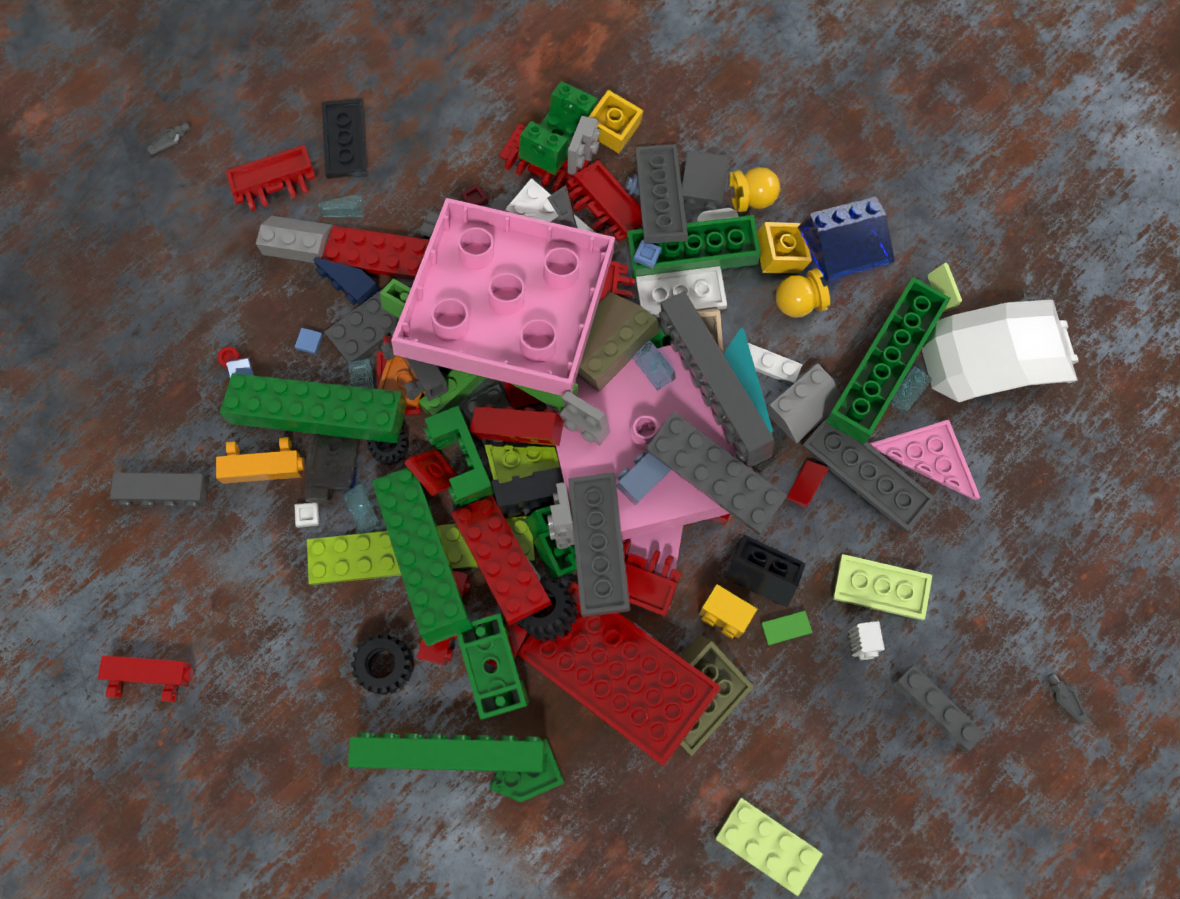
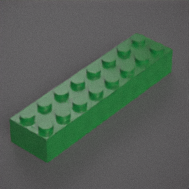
M912 277L825 422L860 443L865 444L875 430L951 298Z
M232 373L220 413L229 424L398 443L407 403L402 392Z
M408 467L373 480V488L416 623L427 646L471 630L472 626L423 485Z
M358 733L357 737H350L348 767L546 773L547 743L541 742L539 737H525V741H518V737L501 736V741H494V737L478 735L477 740H471V736L453 735V740H448L447 736L429 734V739H424V735L405 734V739L400 738L401 735L392 733H381V738H377V734Z

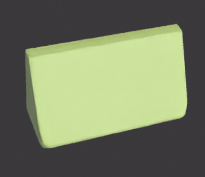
M944 263L927 276L932 288L951 298L943 313L955 310L962 302L949 265Z

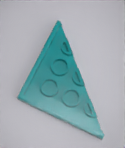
M740 328L723 355L772 435V425L743 328Z

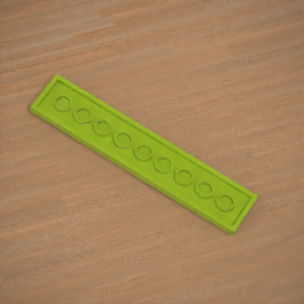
M529 516L505 518L525 556L530 562H535L533 536L525 520ZM456 524L437 526L452 570L478 568ZM387 531L307 539L308 579L310 585L402 576Z

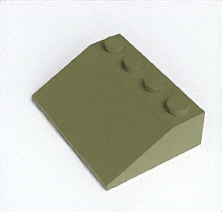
M610 292L598 304L577 375L600 392L659 332L658 319L642 306Z
M700 634L679 657L719 684L722 689L680 744L691 756L754 687L711 640Z

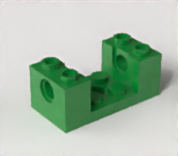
M561 81L551 94L549 113L540 125L530 121L521 133L519 158L556 175L568 158V148L581 116L589 117L597 105V98Z
M459 406L425 418L427 426L423 428L431 446L436 444L439 451L459 443L463 454L469 455L465 459L470 471L449 479L451 486L448 487L454 504H460L461 508L491 494L495 497Z
M499 613L470 622L472 629L458 634L457 637L480 720L527 706L529 699L523 680L520 681L508 639L510 633L503 614ZM488 659H493L497 662L498 667L494 673H489L485 670L484 664Z

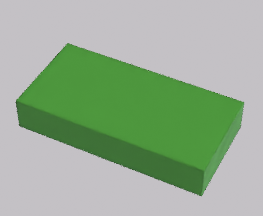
M806 611L761 623L767 646L812 634Z

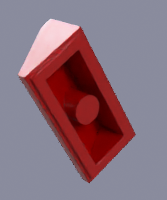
M807 460L786 498L806 509L829 468Z

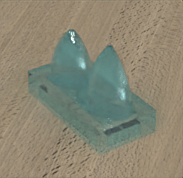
M915 366L901 383L890 403L906 414L932 381V378Z

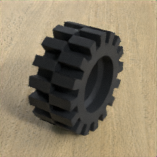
M402 428L398 443H396V446L391 451H383L380 448V441H366L368 443L367 448L372 457L384 465L385 463L393 465L392 462L394 461L396 463L400 462L398 459H404V453H408L409 450L407 448L409 446L408 438Z

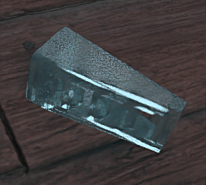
M362 194L320 202L318 203V208L323 217L362 218L364 217L365 202Z

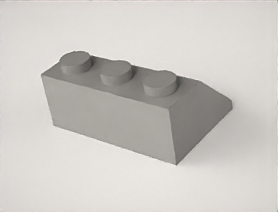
M271 215L261 224L256 245L262 255L314 263V258L322 259L332 225Z
M816 364L769 405L767 409L768 415L797 444L829 416L841 394L833 378L819 364Z

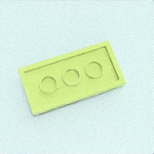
M842 554L833 600L923 621L926 617L932 575Z
M742 798L738 800L715 838L718 842L797 896H799L823 853Z

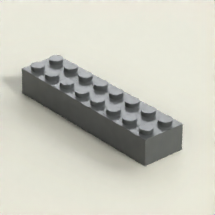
M683 291L660 302L661 330L664 335L668 334L671 338L670 344L674 352H679L681 355L680 361L685 370L689 369L692 374L691 380L696 389L700 388L705 405L712 408L714 412L712 415L718 426L722 425L725 430L723 434L729 445L733 444L735 447L736 458L749 468L771 458L774 446L773 436L686 292Z

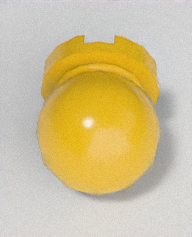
M755 167L748 170L745 175L741 170H735V172H730L729 187H733L734 197L730 199L736 212H746L748 206L753 209L769 207L773 205L781 191L779 178L768 168Z
M816 268L809 270L806 277L794 275L783 280L776 289L775 296L779 310L784 315L792 318H802L810 314L814 308L818 312L828 310L827 306H830V295L828 286L823 287L820 280L823 277L822 272Z

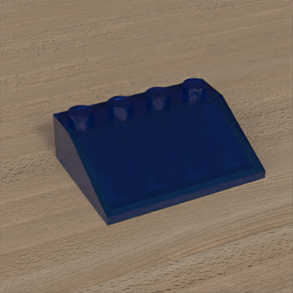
M877 197L809 213L798 226L826 282L888 265L895 261L887 216Z

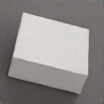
M317 502L295 504V526L297 528L320 526L319 504Z

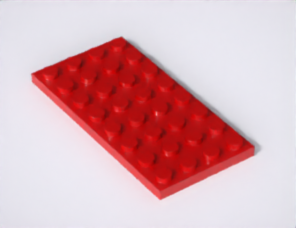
M573 582L568 591L576 601L577 605L575 606L578 609V614L574 615L577 619L575 623H571L572 629L570 632L566 630L564 637L557 636L555 641H551L548 638L547 642L530 636L516 654L664 767L722 688L619 613L582 617L579 585ZM555 604L554 607L550 610V612L547 614V616L550 615V614L553 612V610H554L556 604Z

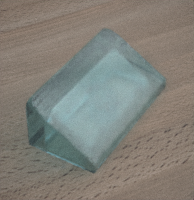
M650 340L632 356L634 362L657 391L676 379L674 369Z
M361 483L343 495L360 534L367 533L381 526L367 492Z

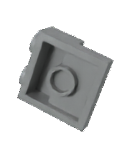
M581 116L568 148V174H576L579 168L582 169L585 160L591 161L593 154L598 152L600 142H597L600 135V130L598 129L599 122L593 117Z
M567 391L562 397L565 408L560 413L563 426L571 432L577 431L582 434L581 437L588 443H596L600 446L610 433L605 414Z
M565 482L556 484L557 493H553L555 505L550 506L551 515H547L551 540L556 539L557 548L560 549L575 545Z

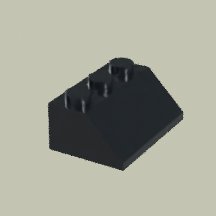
M743 535L724 578L751 590L755 594L771 599L776 604L788 607L799 586L806 563Z

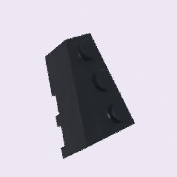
M560 467L533 472L531 476L520 478L519 475L512 476V481L499 483L498 479L492 480L498 507L502 514L508 515V517L519 515L521 510L528 508L530 511L538 510L546 503L551 502L554 505L553 493H557L556 484L564 483Z

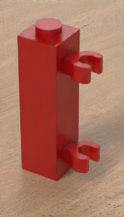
M101 656L98 679L109 681L106 697L121 698L122 682L164 685L161 701L176 702L177 686L189 687V682L193 679L194 670L192 664L185 661Z

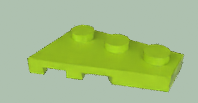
M484 445L493 479H498L499 483L512 481V476L519 475L520 478L531 476L533 472L560 467L555 447L528 446L524 448L504 445V447Z

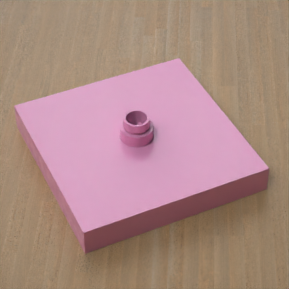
M446 198L391 340L394 355L564 396L567 391L572 393L613 256L615 237Z
M671 345L636 354L600 392L577 375L575 381L578 384L577 397L605 414L610 433L599 446L596 443H588L581 437L582 434L577 431L571 432L563 426L560 445L556 446L563 479L566 483L570 509L569 478L614 472L617 484L620 481L617 476L624 469L628 468L631 470L636 465L633 461L642 452L646 455L648 454L645 451L646 447L672 412L685 419L736 458L735 447L733 444L729 445L723 434L725 430L722 425L718 426L712 415L714 413L712 408L705 405L701 396L703 394L700 388H695L691 380L692 374L689 369H684L680 361L681 355L679 352L675 353ZM547 405V409L556 411L557 414L560 416L561 412ZM672 470L636 505L617 488L622 540L730 514Z

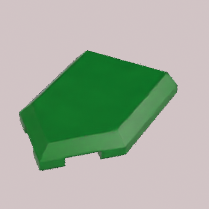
M547 739L541 741L547 743L546 773L497 771L490 790L518 802H523L564 784Z

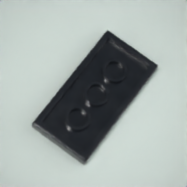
M362 98L322 102L326 178L368 175L364 103Z

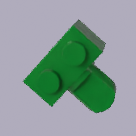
M550 531L538 535L533 541L550 578H554L557 581L577 570L575 545H570L564 549L557 548L556 539L551 540Z

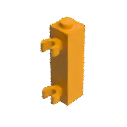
M289 437L279 438L280 452L239 455V445H236L235 441L226 442L227 456L216 457V479L225 484L302 477V470H305V459L297 450L292 451V441H289Z

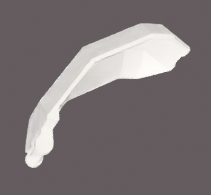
M1053 300L1003 303L955 314L938 320L922 347L932 389L960 403L975 397L1029 385L1061 382L1072 383L1078 381L1073 364L1079 362L1072 349L1067 332V321L1059 320Z

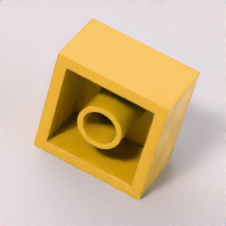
M608 90L589 115V117H593L599 122L598 129L600 130L598 141L620 153L641 124L643 110Z
M765 222L758 230L762 273H801L812 261L803 223Z
M716 585L699 615L702 616L701 620L712 627L714 624L722 628L721 632L724 635L733 639L734 636L739 638L744 633L757 608L721 586Z

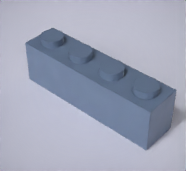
M642 452L633 461L636 465L631 470L626 468L617 476L620 481L616 484V487L634 505L671 471L670 468L649 453L646 455Z

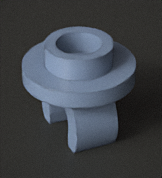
M636 174L628 177L625 183V189H627L630 195L634 192L640 196L638 175Z

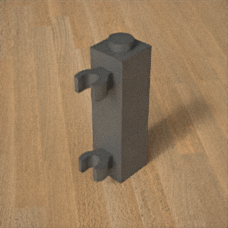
M395 329L390 331L391 337H393ZM386 343L381 346L386 361L396 356L393 353L392 343ZM402 357L416 382H409L404 385L410 400L416 398L422 392L428 401L448 392L446 380L436 365Z

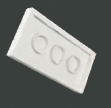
M532 178L505 209V212L547 222L558 217V214L547 199L551 194ZM574 215L578 229L594 232Z
M720 266L636 277L639 304L656 318L660 317V302L683 291L686 292L696 310L727 308Z

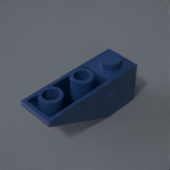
M318 258L313 259L317 267L315 269L322 278L327 277L330 279L331 286L338 292L342 290L346 294L344 297L352 305L356 303L360 306L379 292L377 284L361 269Z

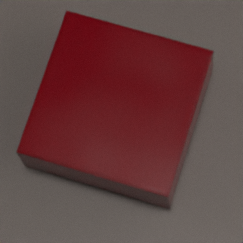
M479 184L460 193L461 198L466 203L479 206L489 203V199Z

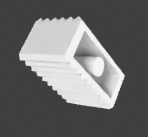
M879 621L860 623L849 629L848 633L850 635L848 637L851 638L849 642L852 643L850 646L852 647L853 657H859V660H869L879 656L878 652L884 650Z

